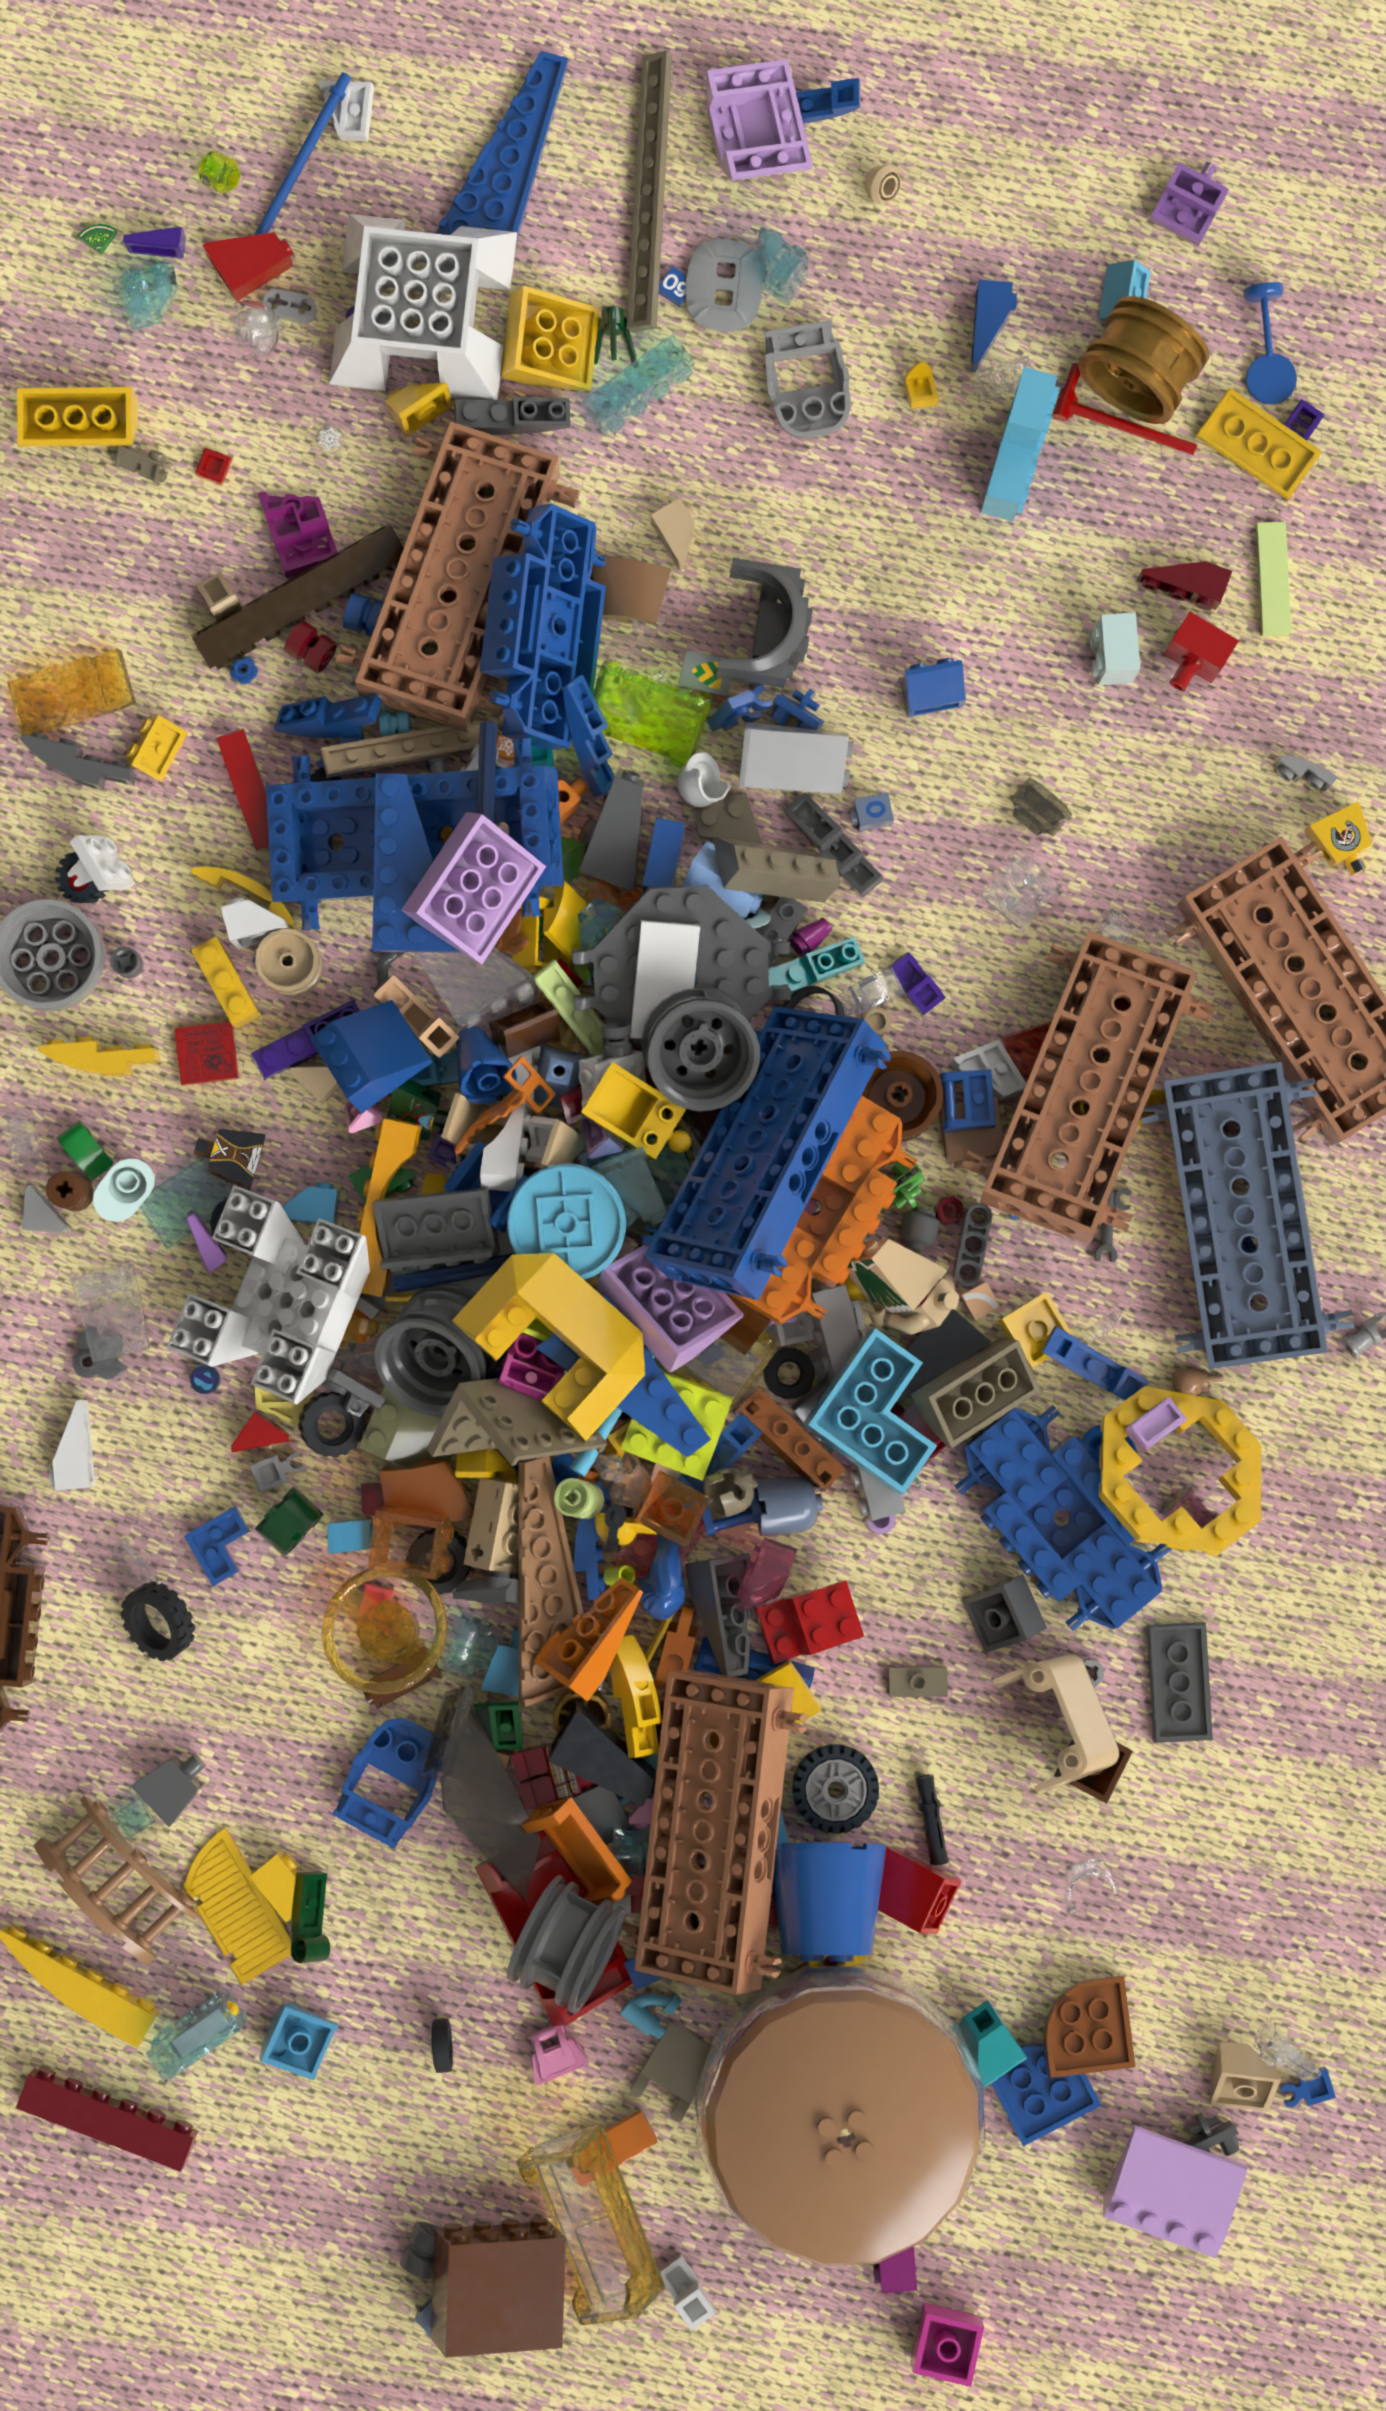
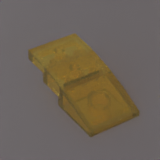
M117 648L92 658L84 656L64 665L53 664L7 682L21 735L31 736L32 732H48L101 717L136 704L122 650Z

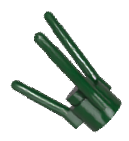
M617 306L603 308L601 310V320L598 321L594 364L596 365L599 360L604 331L606 335L610 336V351L613 361L617 359L616 336L620 335L623 331L633 367L638 369L637 356L630 331L627 329V319H624V310Z

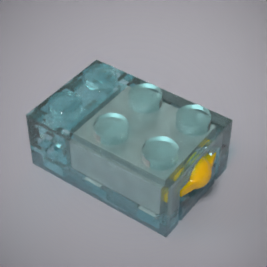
M229 1989L223 1994L219 1990L214 1992L199 2006L200 2010L190 2009L179 2018L180 2020L174 2024L175 2027L173 2029L170 2025L166 2026L150 2041L152 2046L145 2054L165 2083L239 2032L246 2023L248 2017Z

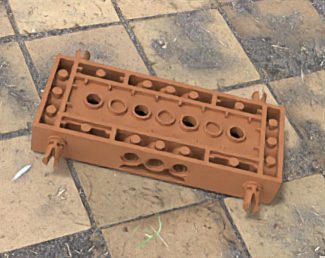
M450 421L441 445L419 437L416 438L417 447L413 446L412 455L434 461L433 470L366 652H361L341 644L340 651L344 655L337 654L336 662L360 669L355 681L359 697L376 693L382 699V705L468 733L477 708L497 714L498 716L502 715V708L499 707L501 705L490 702L489 698H492L489 693L483 692L488 675L480 672L493 558L524 552L523 535L510 529L512 525L510 522L513 518L526 522L529 508L549 504L551 500L575 508L580 490L557 484L560 475L558 456ZM483 487H490L493 489L494 494L492 497L484 499L478 495V492ZM464 539H472L476 543L475 547L469 551L461 549L459 544ZM445 591H453L457 595L456 599L451 603L443 602L440 597ZM427 643H433L438 647L437 652L430 656L425 655L421 649Z
M1281 836L1186 895L1177 904L1186 921L1167 931V935L1170 938L1183 933L1173 943L1175 947H1179L1195 935L1198 937L1277 1062H1282L1284 1073L1290 1082L1315 1078V1085L1302 1088V1090L1317 1091V1097L1301 1098L1310 1111L1311 1116L1293 1125V1132L1308 1127L1298 1137L1303 1142L1311 1135L1322 1130L1332 1146L1342 1142L1386 1114V996L1303 869L1313 861L1323 857L1322 851L1307 855L1317 843L1312 841L1293 854ZM1264 908L1270 912L1271 919L1269 923H1261L1257 920L1256 911L1258 909ZM1290 957H1297L1301 960L1302 969L1300 972H1293L1288 968L1287 962ZM1321 1006H1329L1333 1010L1334 1016L1331 1021H1324L1320 1018L1319 1009ZM1354 1054L1361 1055L1364 1058L1365 1066L1362 1070H1356L1351 1066L1350 1060Z
M1088 931L1081 951H1077V953L1052 944L1051 953H1048L1046 961L1070 969L1071 975L997 1158H993V1160L968 1150L966 1158L972 1162L964 1160L961 1167L986 1176L985 1180H987L981 1196V1203L1087 1245L1090 1244L1098 1224L1101 1225L1102 1222L1127 1233L1130 1225L1123 1221L1131 1222L1133 1214L1110 1207L1107 1202L1180 1016H1183L1185 1013L1209 1023L1212 1017L1211 1014L1216 1007L1191 997L1190 991L1198 972ZM1118 998H1124L1129 1002L1130 1008L1126 1011H1119L1115 1008L1114 1001ZM1096 1050H1104L1108 1053L1109 1060L1105 1063H1099L1094 1059L1093 1053ZM1076 1102H1083L1088 1107V1113L1082 1116L1077 1115L1073 1112L1072 1105ZM1061 1154L1067 1159V1165L1064 1168H1056L1051 1163V1157Z
M697 1670L668 1671L666 1689L655 1687L659 1705L664 1707L640 1926L625 1922L621 1930L632 1935L620 1936L619 1938L622 1942L637 1944L636 1971L734 1995L760 1990L763 1975L777 1978L781 1972L769 1966L781 1964L780 1958L765 1956L789 1730L804 1733L807 1727L795 1723V1720H807L808 1717L804 1713L791 1712L793 1687ZM713 1732L717 1733L719 1737L717 1748H714L710 1742ZM706 1792L710 1793L713 1799L710 1808H707L704 1804ZM700 1852L706 1858V1865L703 1869L697 1863V1856ZM693 1913L699 1918L697 1929H694L690 1922Z

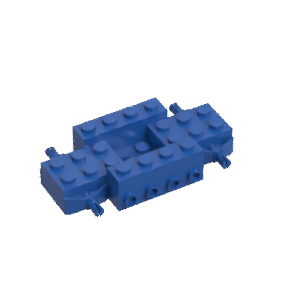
M551 503L529 508L526 522L518 518L511 520L510 524L512 525L510 529L523 535V553L493 558L480 672L498 679H508L505 694L493 690L490 693L492 698H489L490 702L502 706L504 715L502 736L513 740L517 739L521 742L523 739H531V746L542 750L569 748L572 743L562 687L583 674L592 694L594 693L606 586L589 579L593 565L602 568L606 564L604 562L606 560L605 556L596 553L595 523Z
M1051 1405L1040 1416H1034L1018 1408H1013L995 1420L963 1447L968 1472L966 1473L967 1476L954 1486L961 1495L978 1483L999 1492L980 1508L983 1513L980 1519L990 1531L996 1528L1002 1536L998 1541L1009 1554L1012 1551L1017 1554L1021 1559L1017 1564L1027 1576L1030 1574L1035 1576L1039 1581L1035 1586L1046 1599L1051 1596L1052 1599L1060 1602L1075 1589L1079 1606L1078 1612L1065 1621L1072 1631L1089 1619L1111 1629L1119 1628L1162 1592L1163 1588L1157 1563L1159 1562L1158 1560L1171 1551V1548L1166 1547V1544H1159L1151 1552L1149 1550L1145 1552L1129 1545L1135 1539L1098 1496V1484L1101 1480L1099 1460H1094L1090 1456L1088 1446L1080 1437L1067 1436L1052 1450L1050 1449L1046 1427L1048 1426L1047 1424L1060 1415V1412L1056 1410L1054 1405ZM1059 1509H1065L1069 1513V1521L1064 1526H1059L1054 1521V1513Z

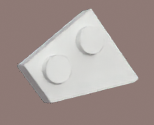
M319 81V87L325 101L330 95L329 89L331 85L335 86L337 81ZM350 82L345 90L346 96L344 100H340L331 117L341 141H368L374 86L371 82Z
M1000 1040L955 1057L950 1063L957 1071L991 1069L993 1096H997V1099L1000 1101L1023 1093L1026 1086L1025 1080Z

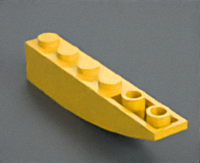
M7 1925L0 1930V1939L17 1961L59 2001L86 2020L132 2046L138 2048L160 2011L154 2008L155 2003L142 1996L138 1999L129 1994L130 1990L125 1985L118 1982L111 1984L104 1980V1975L100 1971L93 1968L86 1970L77 1965L79 1961L69 1954L59 1955L52 1951L53 1946L41 1939L34 1941L27 1937V1931L19 1926L12 1925L9 1927Z

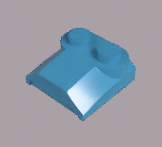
M283 2003L277 2009L264 2037L259 2059L263 2063L315 2080L316 2072L335 2029L337 2030L339 2025L305 2011L295 2003Z

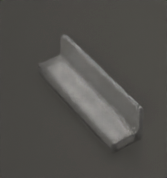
M128 1537L115 1544V1548L101 1559L127 1594H130L146 1582L155 1581L158 1585L161 1583L165 1584ZM145 1604V1611L151 1625L159 1634L170 1639L169 1626L163 1615L156 1608ZM191 1619L192 1623L195 1624V1631H194V1632H196V1631L199 1629V1627H198V1625L194 1622V1620Z

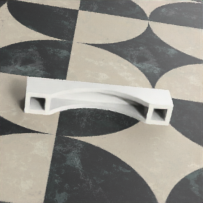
M499 1044V1049H500V1050L503 1052V1054L505 1055L504 1051L502 1050V1048H501V1046H500V1044ZM541 1045L509 1058L510 1062L514 1064L520 1056H523L538 1073V1066H534L535 1059H540ZM518 1064L515 1068L517 1074L516 1082L522 1085L529 1077V1073L521 1064ZM533 1090L530 1094V1097L533 1101L535 1097V1090ZM525 1101L511 1112L503 1130L484 1148L480 1171L481 1188L488 1187V1190L511 1191L523 1176L525 1164L520 1162L521 1156H527L528 1139L524 1138V1133L529 1131L528 1121L531 1118V1114H527L528 1107L530 1106Z

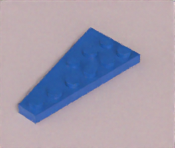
M376 774L372 951L462 953L423 928L402 911L405 903L433 863L406 774Z
M605 1296L604 1298L614 1306L609 1297ZM555 1334L535 1347L537 1351L550 1358L566 1371H569L580 1358ZM644 1347L645 1376L616 1408L622 1410L634 1421L647 1428L659 1439L687 1458L711 1439Z

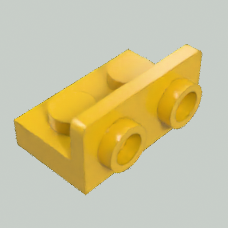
M152 715L151 718L146 717L139 729V732L142 734L138 742H133L126 753L128 758L126 764L154 780L162 782L188 732L160 715Z

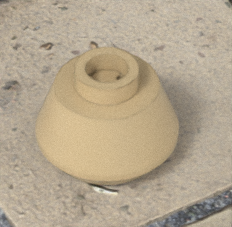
M881 165L871 168L866 174L864 181L865 190L877 204H886L893 200L898 194L901 185L899 171L892 165Z

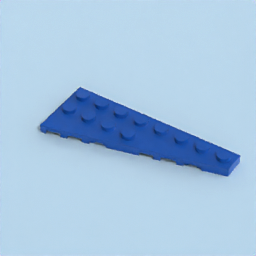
M543 51L539 53L525 77L524 84L517 96L513 97L504 118L499 121L491 140L486 143L467 175L468 179L459 194H456L452 206L445 218L441 219L435 234L451 235L460 226L517 232L518 239L568 67V58Z

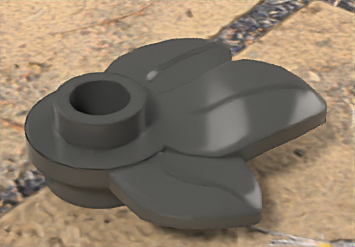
M96 1325L87 1327L77 1340L79 1352L73 1359L75 1372L84 1378H91L97 1375L104 1379H113L122 1374L125 1368L117 1358L123 1350L124 1337L114 1334L101 1337ZM90 1358L93 1361V1365L85 1367L82 1365V1361Z

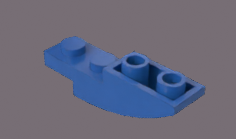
M374 693L331 703L323 696L283 705L278 712L274 729L280 733L310 738L356 736L360 734L363 725L375 723L382 699Z
M597 1481L596 1485L600 1487L604 1496V1504L600 1513H606L605 1504H611L610 1486L604 1487V1481ZM595 1517L590 1519L580 1518L574 1550V1572L586 1571L588 1600H595L600 1596V1592L606 1591L604 1575H599L598 1563H604L603 1547L602 1545L597 1546V1540L602 1539L596 1531Z

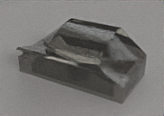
M1030 777L1010 799L1014 804L1013 816L1035 835L1048 833L1054 837L1072 816L1071 811L1058 797L1044 785Z

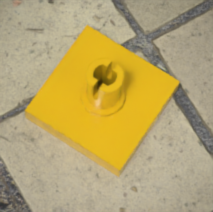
M790 1660L755 1680L793 1687L791 1712L804 1713L810 1718L821 1711L822 1706ZM795 1720V1723L800 1724L805 1720Z

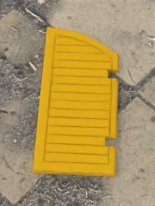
M225 1827L213 1836L200 1850L182 1886L192 1898L199 1896L203 1902L195 1908L224 1957L231 1952L233 1953L236 1960L229 1965L240 1984L243 1985L290 1956L292 1937L273 1906L250 1879L249 1876L253 1872Z

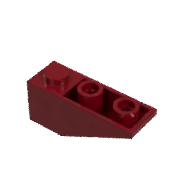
M1203 561L1145 568L1141 570L1136 581L1141 582L1142 586L1148 590L1157 591L1160 589L1166 591L1173 599L1180 601L1188 599L1196 602L1195 605L1200 609L1216 610L1222 601L1232 571Z

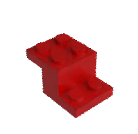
M846 1580L819 1589L805 1590L754 1608L771 1664H776L799 1655H813L864 1637Z

